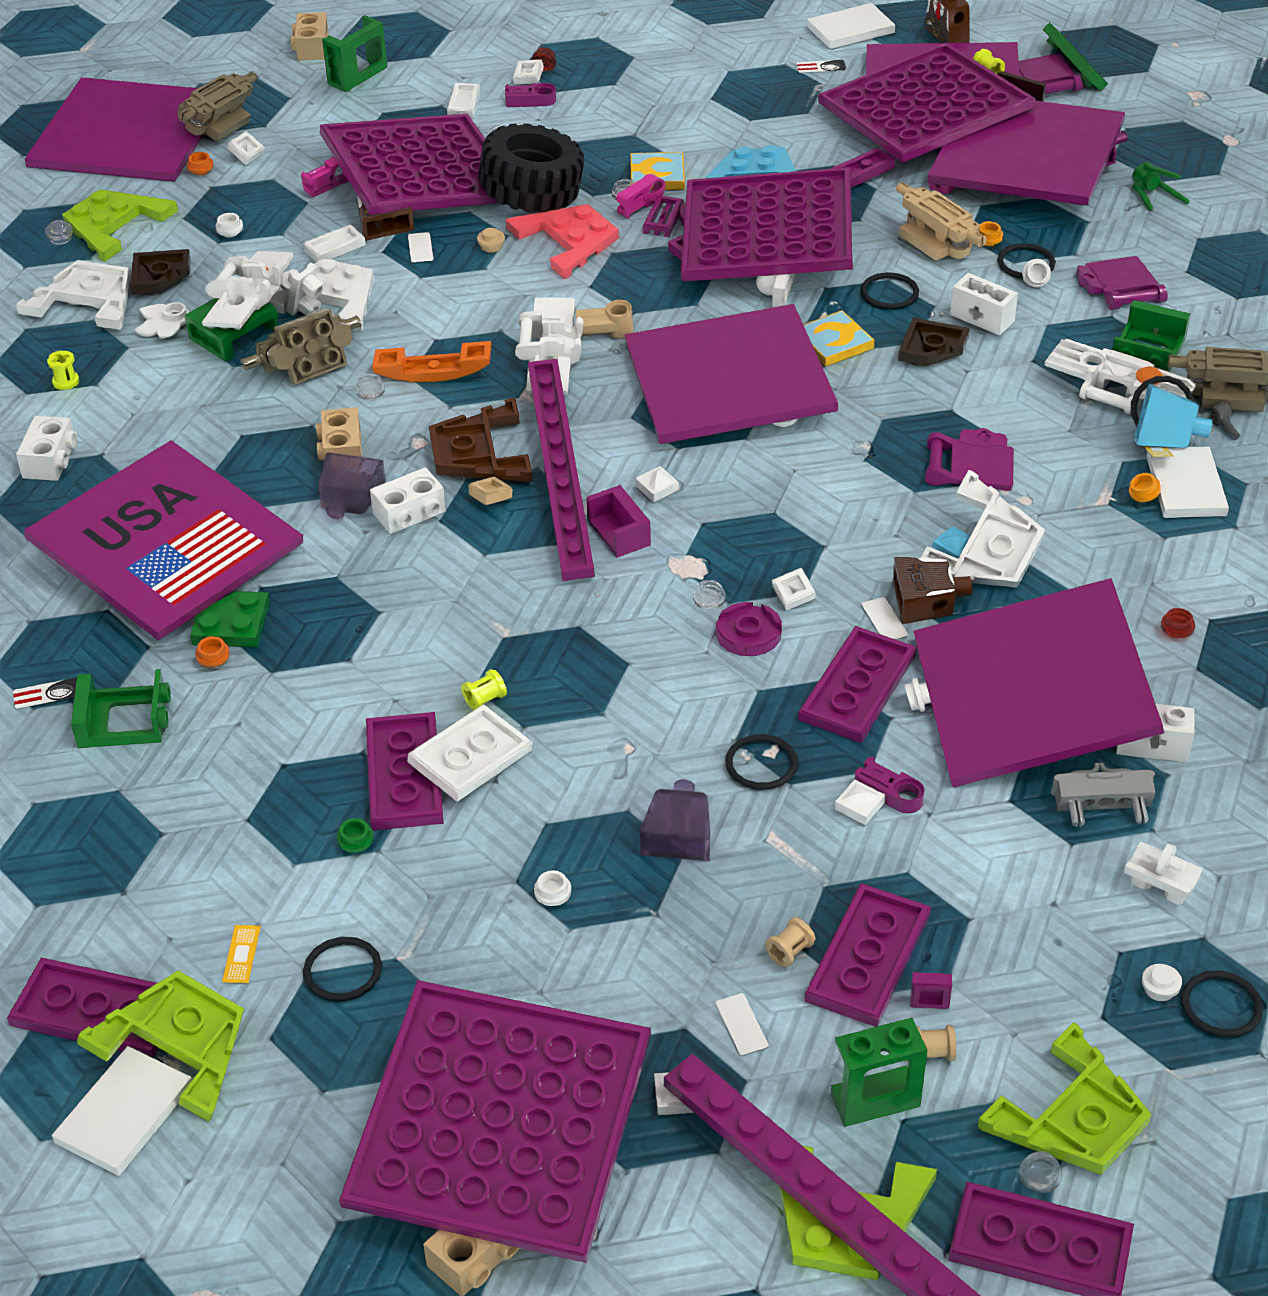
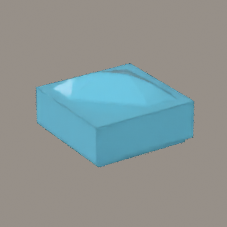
M952 526L933 541L932 548L959 558L970 535Z

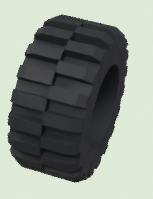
M523 123V125L509 124L508 127L501 126L490 132L483 141L478 174L479 183L491 199L495 198L497 203L501 205L506 204L511 209H522L525 212L531 213L532 211H539L540 213L561 209L562 207L566 208L578 197L584 167V154L575 140L572 141L570 136L561 134L556 129H548L542 125L533 126L529 123Z

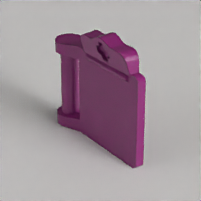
M1058 53L1019 61V76L1045 83V94L1070 89L1074 92L1083 88L1080 75H1076Z
M1137 256L1086 263L1085 266H1077L1076 276L1079 278V285L1086 288L1090 294L1102 293L1110 310L1120 309L1121 305L1132 304L1133 300L1140 302L1154 300L1156 303L1167 301L1166 287L1164 284L1157 282Z
M986 428L977 430L963 429L958 440L939 432L928 435L927 447L930 450L929 468L925 471V481L929 485L961 484L968 470H971L988 487L992 486L998 490H1012L1014 449L1007 446L1006 435L994 433ZM951 449L950 472L942 468V451Z

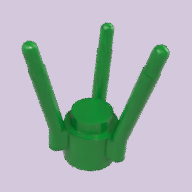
M1148 161L1139 165L1132 174L1134 182L1132 188L1138 192L1149 211L1153 210V206L1144 190H1154L1158 186L1185 204H1189L1190 200L1162 182L1159 177L1160 174L1179 180L1181 178L1179 174L1153 166Z

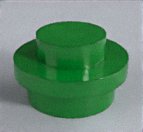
M359 818L346 820L341 824L337 832L339 847L351 853L364 851L372 844L374 839L372 828Z

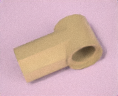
M626 300L611 301L605 308L575 310L576 318L581 317L583 319L582 335L609 333L614 338L622 339L625 338L624 334L633 333L634 331L632 306Z

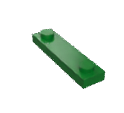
M1049 22L1043 29L1049 36L1046 41L1056 51L1060 48L1081 71V80L1089 88L1094 84L1102 91L1108 85L1107 81L1072 43Z

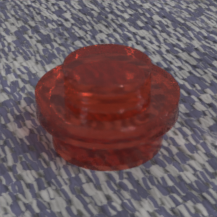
M546 47L538 48L533 53L531 59L542 60L544 65L543 71L554 69L557 63L555 53Z
M1173 608L1162 617L1161 629L1172 638H1187L1194 633L1195 621L1193 620V615L1188 610Z

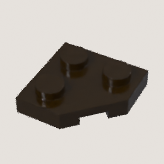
M180 249L133 253L130 284L132 295L161 293L188 276L191 266L190 250Z
M912 318L899 350L898 361L913 365L929 366L962 355L969 338L970 328Z

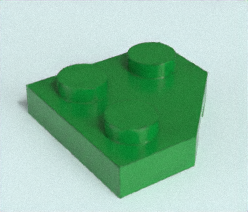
M235 591L210 605L195 617L190 634L192 645H198L202 639L214 636L221 638L228 646L258 647L270 604L269 593Z

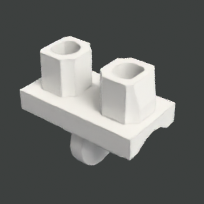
M309 263L307 269L302 273H298L295 269L283 273V283L280 287L289 294L286 312L292 316L299 311L304 315H308L320 310L321 302L316 297L324 290L325 283L316 277L317 266L313 263Z
M1140 841L1132 858L1125 865L1124 873L1131 876L1132 885L1143 890L1155 886L1165 891L1164 895L1168 901L1181 905L1184 900H1188L1202 876L1203 868L1176 857L1177 847L1170 843L1162 851Z

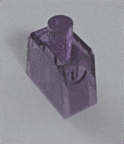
M327 452L319 479V494L321 506L326 509L328 516L333 519H341L345 512L354 514L365 513L372 504L370 489L386 483L384 461Z
M686 779L677 780L674 783L673 790H656L640 828L641 855L710 862L711 833L708 796L704 792H695L694 783Z

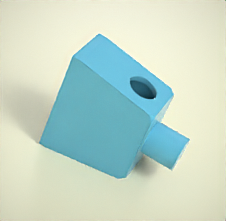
M1148 383L1133 440L1137 445L1187 448L1191 434L1208 438L1212 428V420L1197 416L1199 405L1196 402Z

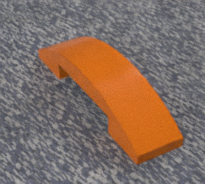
M491 341L462 343L461 353L406 357L404 347L375 349L372 369L374 373L381 376L409 382H439L457 379L475 373L490 364L492 343Z

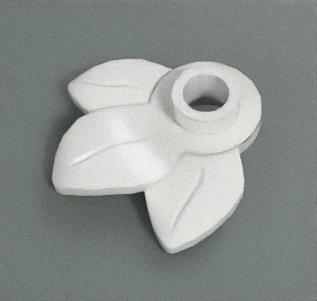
M179 302L142 307L139 309L140 313L147 320L137 327L135 332L145 337L158 335L159 338L170 337L186 324L185 314L189 313V310L183 303Z

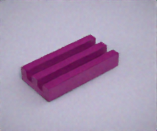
M658 196L643 224V233L649 234L650 230H654V235L659 236L660 232H664V237H670L678 221L680 207L684 203V199ZM663 203H667L665 208H663L661 212V216L658 222L654 223L661 210Z

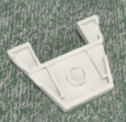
M323 258L314 264L317 266L316 277L323 281L325 285L324 290L316 299L321 303L343 307V310L339 313L343 321L357 315L362 326L353 330L362 331L364 326L363 319L367 313V301L370 299L374 281L373 269L342 263L332 259ZM279 287L268 303H271L278 313L285 314L289 294Z
M77 260L52 278L53 283L48 287H39L34 290V297L27 302L24 299L20 300L16 304L18 314L42 318L54 301L67 302L71 305L82 304L100 309L95 316L97 326L121 330L131 278L129 268Z
M968 470L956 492V499L983 509L984 512L959 558L952 557L928 546L921 558L947 560L952 577L970 576L972 583L1017 588L1044 538L1045 529L1017 506H1011L999 496V492L992 486L988 487L981 482L976 473Z

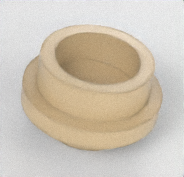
M486 228L478 234L477 241L483 251L493 253L502 249L505 235L496 228Z

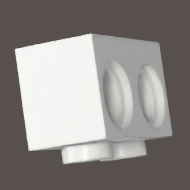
M34 416L16 454L22 478L59 480L63 469H66L68 466L69 455L72 449L76 448L78 441L77 432L73 431L70 418Z
M426 467L370 489L373 514L390 534L446 512L444 488Z

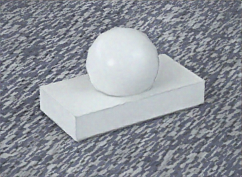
M795 274L757 276L756 284L758 290L767 296L773 295L772 308L786 305L795 280Z

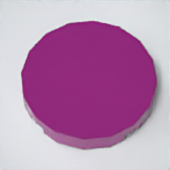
M753 602L733 604L722 610L716 622V637L719 644L727 651L740 656L766 654L776 648L781 640L782 621L777 612L761 604V607L753 606Z

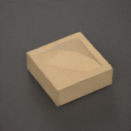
M491 477L469 484V495L481 503L489 505L512 498V487L496 477Z

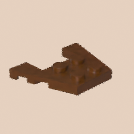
M516 398L504 400L505 405L494 409L491 405L483 407L480 414L468 418L463 414L429 426L436 474L475 478L496 477L499 480L532 482V469L528 454L496 458L489 428L520 424Z

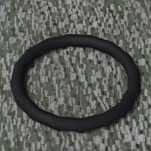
M1028 243L1013 244L1004 248L999 253L997 259L999 267L1005 273L1022 279L1021 272L1014 271L1005 265L1003 259L1008 252L1017 249L1035 250L1043 253L1049 259L1051 271L1054 270L1056 264L1055 258L1050 251L1039 245Z
M885 272L868 277L862 283L860 292L864 300L873 306L883 309H899L911 305L918 298L919 288L916 282L908 276ZM893 278L908 283L913 289V295L903 302L883 303L870 297L866 290L867 286L875 280Z
M1155 376L1144 381L1135 390L1131 400V416L1135 426L1137 427L1139 420L1137 402L1141 393L1148 387V383L1168 382L1177 385L1185 393L1187 399L1195 402L1190 389L1181 380L1171 376Z
M754 734L739 739L730 746L725 756L726 769L732 779L742 786L755 790H770L784 785L793 778L798 768L797 754L792 746L781 738L768 734ZM752 742H770L786 750L790 757L791 766L788 772L780 779L771 782H754L743 778L736 772L733 767V756L743 745Z
M342 936L326 940L312 950L305 960L303 976L305 984L315 995L328 1001H347L359 998L373 988L380 978L382 962L379 952L369 942L357 937ZM342 944L356 945L365 949L372 956L374 970L367 983L357 990L347 993H330L319 988L313 981L311 975L312 964L323 951Z
M1222 970L1202 972L1193 976L1186 983L1181 996L1185 1015L1196 1027L1211 1035L1223 1038L1240 1037L1253 1031L1262 1019L1264 1007L1260 994L1250 982L1237 974ZM1221 978L1233 981L1245 988L1252 997L1255 1005L1254 1016L1248 1024L1237 1029H1221L1210 1026L1200 1020L1191 1009L1189 1001L1191 990L1197 983L1207 979Z

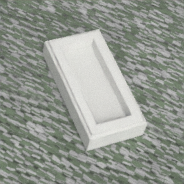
M455 83L447 115L468 114L473 119L480 95V84Z
M352 225L303 243L304 251L315 262L323 258L332 259L366 245L365 237Z

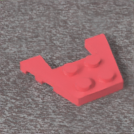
M589 204L506 219V229L519 240L540 231H545L567 250L550 258L551 268L564 279L572 275V269L576 266L580 268L584 266L590 255L593 253L598 255L619 239V229Z

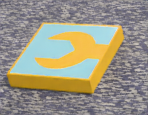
M683 152L630 153L631 185L647 174H654L665 181V190L685 189Z
M842 310L803 324L819 361L825 367L874 348L875 340Z

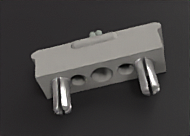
M1094 763V768L1091 770H1076L1071 773L1055 775L1051 794L1055 795L1057 811H1070L1072 825L1075 827L1078 826L1077 824H1079V827L1085 824L1083 810L1133 808L1136 823L1141 824L1142 821V824H1145L1149 820L1146 807H1151L1156 793L1153 783L1155 772L1152 770H1129L1126 768L1108 769L1104 766V763Z

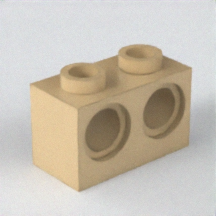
M326 12L297 13L296 23H292L293 36H291L292 51L297 52L298 61L324 59L322 39L329 36Z
M358 407L321 410L322 423H316L318 441L322 442H317L318 460H324L326 473L362 470V443Z
M438 1230L423 1244L427 1267L460 1296H464L473 1287L478 1288L483 1285L490 1276L492 1269L503 1259L508 1260L513 1257L519 1250L517 1247ZM458 1257H468L465 1261H454Z

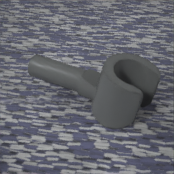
M1224 401L1214 405V412L1210 414L1209 419L1212 420L1213 424L1217 425L1220 423L1231 437L1237 440L1240 434L1228 419L1232 415L1230 405Z

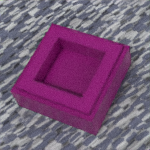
M913 972L910 1007L949 1009L952 992V974Z

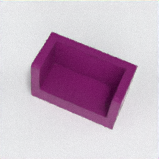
M621 485L587 497V521L616 558L651 545L650 520Z

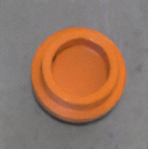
M195 152L188 157L187 169L195 175H205L214 167L213 160L206 152Z
M211 636L202 639L198 643L195 656L200 665L217 667L228 660L230 652L228 645L221 638Z

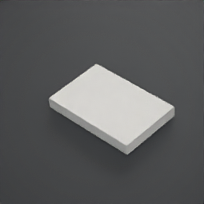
M872 3L807 19V27L829 49L895 33V24Z
M1210 447L1168 448L1174 457H1152L1147 451L1146 458L1150 472L1159 480L1161 485L1158 500L1164 518L1227 516L1229 506Z
M483 704L408 753L407 762L458 802L531 752L533 742Z
M127 1046L52 1134L53 1141L72 1153L120 1176L178 1105L180 1095L190 1084L192 1077Z

